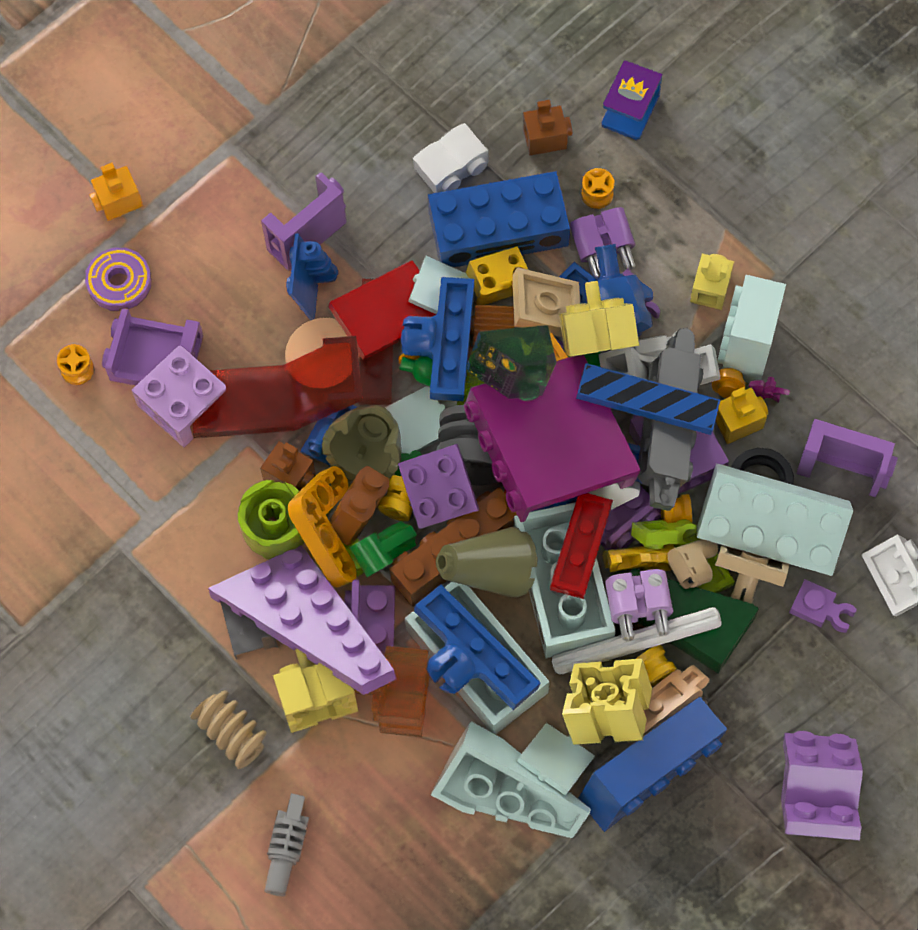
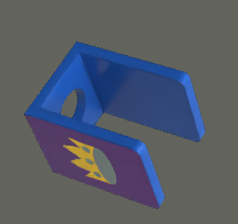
M624 60L603 102V108L607 109L601 126L639 140L660 97L663 74Z

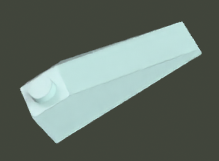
M470 722L454 747L431 795L464 813L474 815L475 811L496 816L495 820L506 823L508 819L528 823L531 829L573 838L590 814L591 809L570 792L564 795L547 782L539 781L538 776L516 762L521 755L519 751L501 737Z

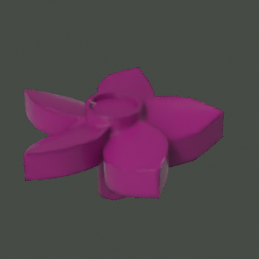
M768 377L766 383L761 380H754L749 383V388L752 387L757 397L761 396L763 399L772 398L778 403L780 395H789L790 393L788 389L776 387L774 377Z

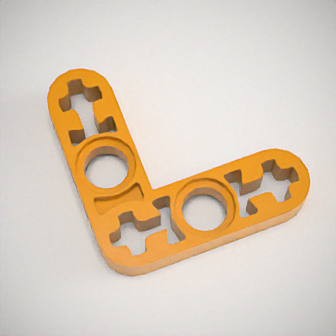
M332 466L319 472L290 500L288 513L326 579L332 586L339 588L355 580L357 571L351 556L326 516L343 498L349 488L348 479L342 469L338 466Z

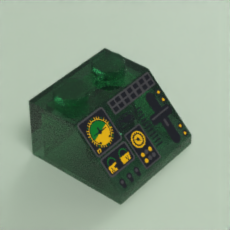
M548 325L479 331L467 363L468 372L508 399L520 398L521 400L528 401L542 396L557 363Z

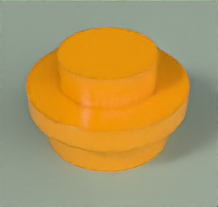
M723 368L719 370L721 379L713 381L711 385L717 394L728 398L731 397L733 391L742 387L745 388L746 383L740 371L733 368Z

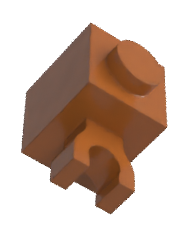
M550 100L537 102V110L523 112V131L529 156L567 149L568 136H572V125L570 118L564 117L561 105L551 107Z
M278 441L260 468L263 480L286 482L292 484L299 491L316 476L313 460L299 453L296 447L287 442L283 444Z

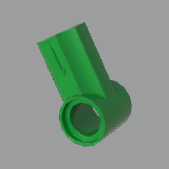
M400 521L378 534L374 532L349 548L365 576L369 577L393 563L394 558L415 547L417 535L411 525Z

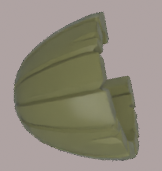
M372 405L352 409L337 418L326 430L322 442L323 454L327 455L326 460L330 466H338L349 480L353 481L358 472L366 466H370L387 478H391L392 474L394 475L399 467L398 463L401 461L402 447L398 423L383 406Z

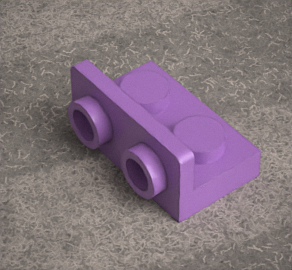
M641 485L638 497L610 511L601 545L605 550L627 548L635 540L631 536L632 522L657 521L660 519L661 509L650 506V495Z
M353 580L352 590L345 591L346 606L384 656H394L395 586L360 585L359 580Z

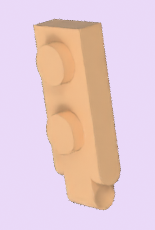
M691 665L683 672L680 669L673 671L652 688L649 709L644 710L647 719L644 736L695 699L702 697V689L709 683V678L695 665Z

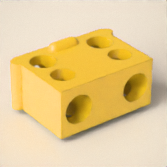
M518 246L469 261L466 274L469 279H475L474 292L477 296V305H486L513 296V271L517 267L528 270Z

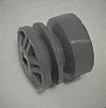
M464 405L444 409L440 413L439 418L440 429L438 430V438L441 443L437 446L436 450L458 444L471 485L481 486L498 483L492 471V460L488 452H484L481 449L477 428L474 422H470L467 419Z

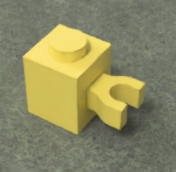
M702 254L690 302L722 310L734 261L727 260L726 257L719 254Z

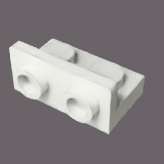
M897 534L861 554L893 616L897 617L918 605V548L911 539L907 541L904 537Z

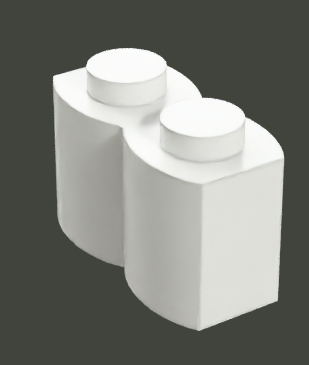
M465 123L450 130L439 141L428 145L413 158L414 169L434 193L457 189L463 178L480 174L486 168L489 161L488 150Z

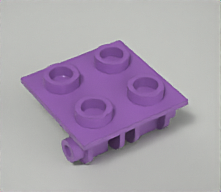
M458 444L398 463L419 529L479 510Z

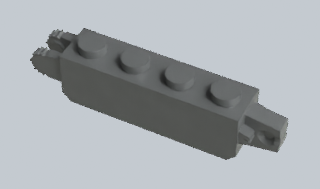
M680 328L675 333V336H672L667 341L666 349L650 363L648 380L697 393V389L703 379V369L700 368L701 355L694 353L695 335L691 330ZM644 417L638 461L641 471L638 479L642 484L649 485L650 506L670 511L675 506L679 488L685 482H688L692 476L693 463L690 462V453L695 445L697 432Z

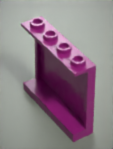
M584 355L568 357L518 373L517 376L510 375L515 378V382L508 397L500 393L507 377L501 378V380H494L501 385V388L491 382L490 384L484 383L471 387L467 400L464 403L467 419L470 422H474L477 428L480 447L484 452H488L492 460L493 474L498 482H502L507 492V504L512 512H516L520 522L526 521L531 511L618 483L620 490L633 486L641 471L611 409L576 399L585 364H588Z

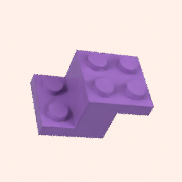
M797 731L794 734L785 733L783 742L785 770L781 795L785 833L860 840L861 823L858 804L863 769L856 739L843 734H833L829 737L817 736L807 731Z

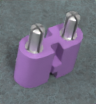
M622 207L602 211L597 216L592 214L581 217L569 224L581 262L589 263L594 278L600 277L595 247L616 244V253H620L624 269L632 270L635 268L630 250L635 246V242Z

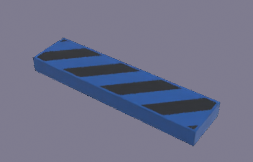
M587 363L584 367L576 397L579 400L711 435L713 432L720 399Z

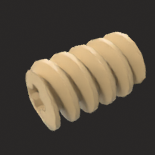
M224 690L217 695H211L200 703L190 718L192 720L198 719V727L201 730L207 729L209 739H217V747L220 750L226 749L225 755L229 760L236 759L235 766L238 769H242L253 762L264 749L262 741L266 736V732L262 730L254 735L252 732L257 722L252 720L244 724L243 721L247 716L246 710L235 715L233 712L238 702L233 700L225 704L224 701L229 693L227 690Z

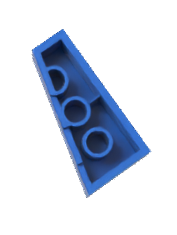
M698 697L645 735L643 740L635 742L596 770L578 799L591 809L590 815L605 832L624 816H629L635 812L651 795L656 796L662 792L676 775L682 777L697 764L695 760L700 756L704 755L708 758L723 745L719 740L727 731V728L701 697Z

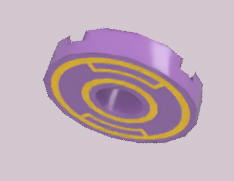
M111 248L100 252L91 260L86 270L85 284L91 299L100 307L110 311H120L119 309L126 307L128 309L133 308L146 298L151 288V272L146 260L138 252L128 248ZM121 273L127 276V280L121 285L110 283V279L115 274Z

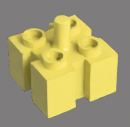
M598 281L585 283L588 304L581 303L566 306L567 312L559 314L564 352L570 357L639 346L633 304L624 303L623 298L601 300Z
M299 649L295 651L299 664L287 665L279 670L280 673L273 675L291 733L318 725V722L329 718L333 720L358 712L354 689L333 676L332 670L321 663L314 665L313 662L307 659L306 654Z
M643 659L615 660L613 667H603L601 662L575 663L569 682L573 693L566 695L562 713L573 745L601 743L605 736H613L615 742L643 740L647 720L644 710L649 709L652 686Z

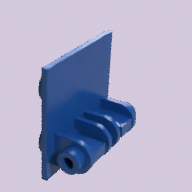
M295 233L294 246L290 248L289 252L292 269L291 276L287 278L286 282L287 292L309 320H313L316 314L318 283L334 282L338 276V268L332 263L318 242H304L301 236Z

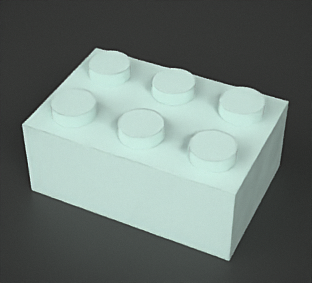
M745 275L743 287L737 285L735 287L717 360L718 363L723 364V368H733L740 371L747 383L762 379L786 287L784 283Z

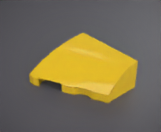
M673 544L664 545L663 549L657 550L648 549L644 546L605 550L602 556L605 569L609 568L610 572L640 567L641 571L652 569L670 571L672 568L667 556L668 552L675 547Z

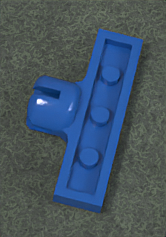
M441 277L437 314L432 317L408 316L403 321L402 326H405L401 332L403 354L407 356L429 357L433 360L430 399L464 401L475 279Z
M441 584L415 605L414 612L445 643V646L434 654L427 664L428 674L435 683L441 678H444L446 681L440 686V689L446 693H457L469 681L479 678L512 710H515L539 689L541 683Z

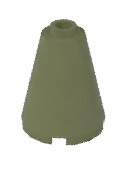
M510 527L443 546L436 557V568L441 577L447 581L507 597H520L527 594L535 578H530L532 567H537L536 547L527 532H521L518 530L519 528Z

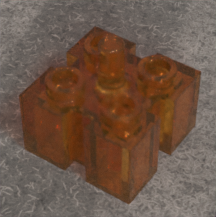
M386 646L384 657L393 667L396 680L365 694L373 696L371 706L373 721L379 722L380 733L422 738L430 678L427 671L429 650ZM354 689L355 694H361L360 692Z

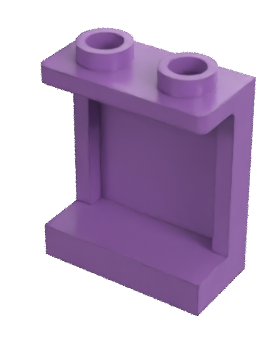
M322 172L315 176L318 197L285 225L282 224L272 213H269L261 220L267 251L288 271L292 269L289 252L290 248L294 246L295 233H298L304 242L315 241L321 245L346 223V206L343 200L344 190L334 178L328 179Z
M121 309L119 319L115 318L111 327V337L113 340L111 347L106 348L104 351L102 366L106 369L110 381L137 385L178 346H182L197 359L203 339L200 322L186 320L185 327L134 318L130 315L129 310Z
M814 419L796 474L809 478L817 460L871 477L873 483L869 496L876 497L880 488H887L889 479L893 475L898 457L892 456L895 443Z

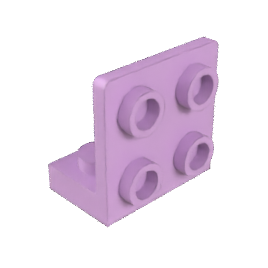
M178 346L132 389V393L137 406L180 445L185 447L194 439L190 425L227 389L222 381L186 349Z

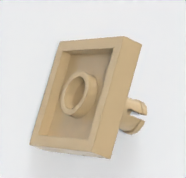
M517 267L512 276L514 326L523 328L524 332L529 336L535 331L534 337H538L542 333H552L554 336L562 337L559 314L567 312L566 306L580 304L579 282Z
M722 545L715 565L739 573L731 597L740 600L742 591L745 588L746 592L743 601L752 603L759 579L783 587L790 564Z

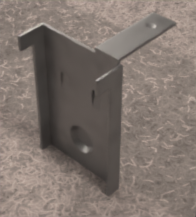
M223 601L220 602L236 660V655L260 648L265 650L273 647L278 648L276 639L256 627L253 620L245 615L240 617L232 612L231 606Z

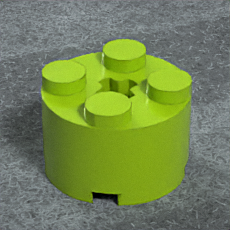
M264 480L254 484L243 494L238 510V522L246 544L255 553L268 560L304 544L288 513V504L299 490L286 482ZM274 517L277 521L273 522L272 520L268 519Z

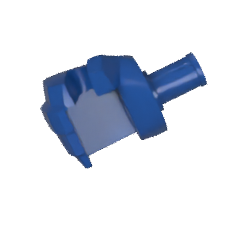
M616 244L595 247L600 277L597 279L601 300L623 298L624 303L633 304L639 338L643 331L653 326L651 313L648 312L645 306L646 302H650L653 299V291L642 283L635 274L624 276L623 273L620 274Z

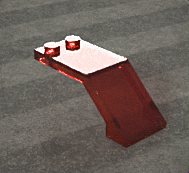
M357 337L322 338V347L284 365L209 370L226 385L227 390L192 423L193 437L206 438L296 431L362 401Z

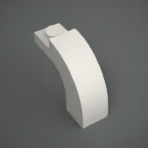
M710 344L694 349L695 354L701 355L700 368L703 369V379L700 385L720 380L715 348ZM633 347L615 349L599 354L600 366L602 368L648 380L650 363L657 358L642 355Z

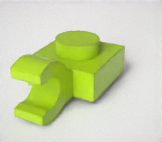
M686 519L674 523H667L664 520L632 522L631 536L648 549H663L664 545L667 544L683 546L694 542L689 538H683V533L689 529H696V525Z

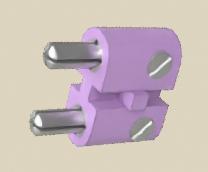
M652 569L640 571L639 576H632L630 572L613 575L606 579L605 585L611 619L614 623L620 624L622 640L628 641V636L629 641L634 639L632 623L638 622V618L646 617L647 621L655 620L659 636L663 637V630L665 636L670 634L667 617L673 613V607L665 571Z

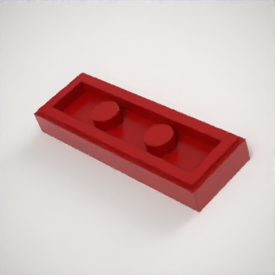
M590 493L577 497L550 590L584 600L613 500Z

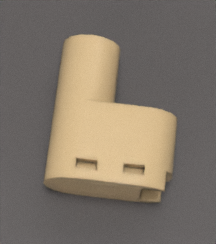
M700 539L668 552V562L683 588H694L711 581L713 574L706 559L716 556L718 545L717 543Z

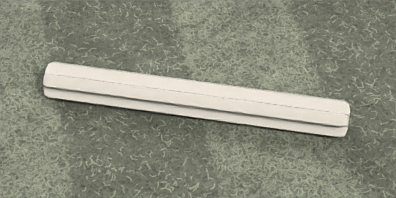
M712 607L669 620L670 634L665 636L663 630V637L658 635L655 624L633 631L634 639L629 641V636L628 641L622 640V635L559 653L552 657L553 668L556 673L561 675L571 672L575 663L604 662L715 629L721 626L720 614L716 608Z

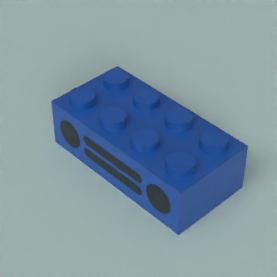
M556 171L428 194L429 216L439 262L450 267L465 266L471 260L518 246L521 255L569 246L570 226Z

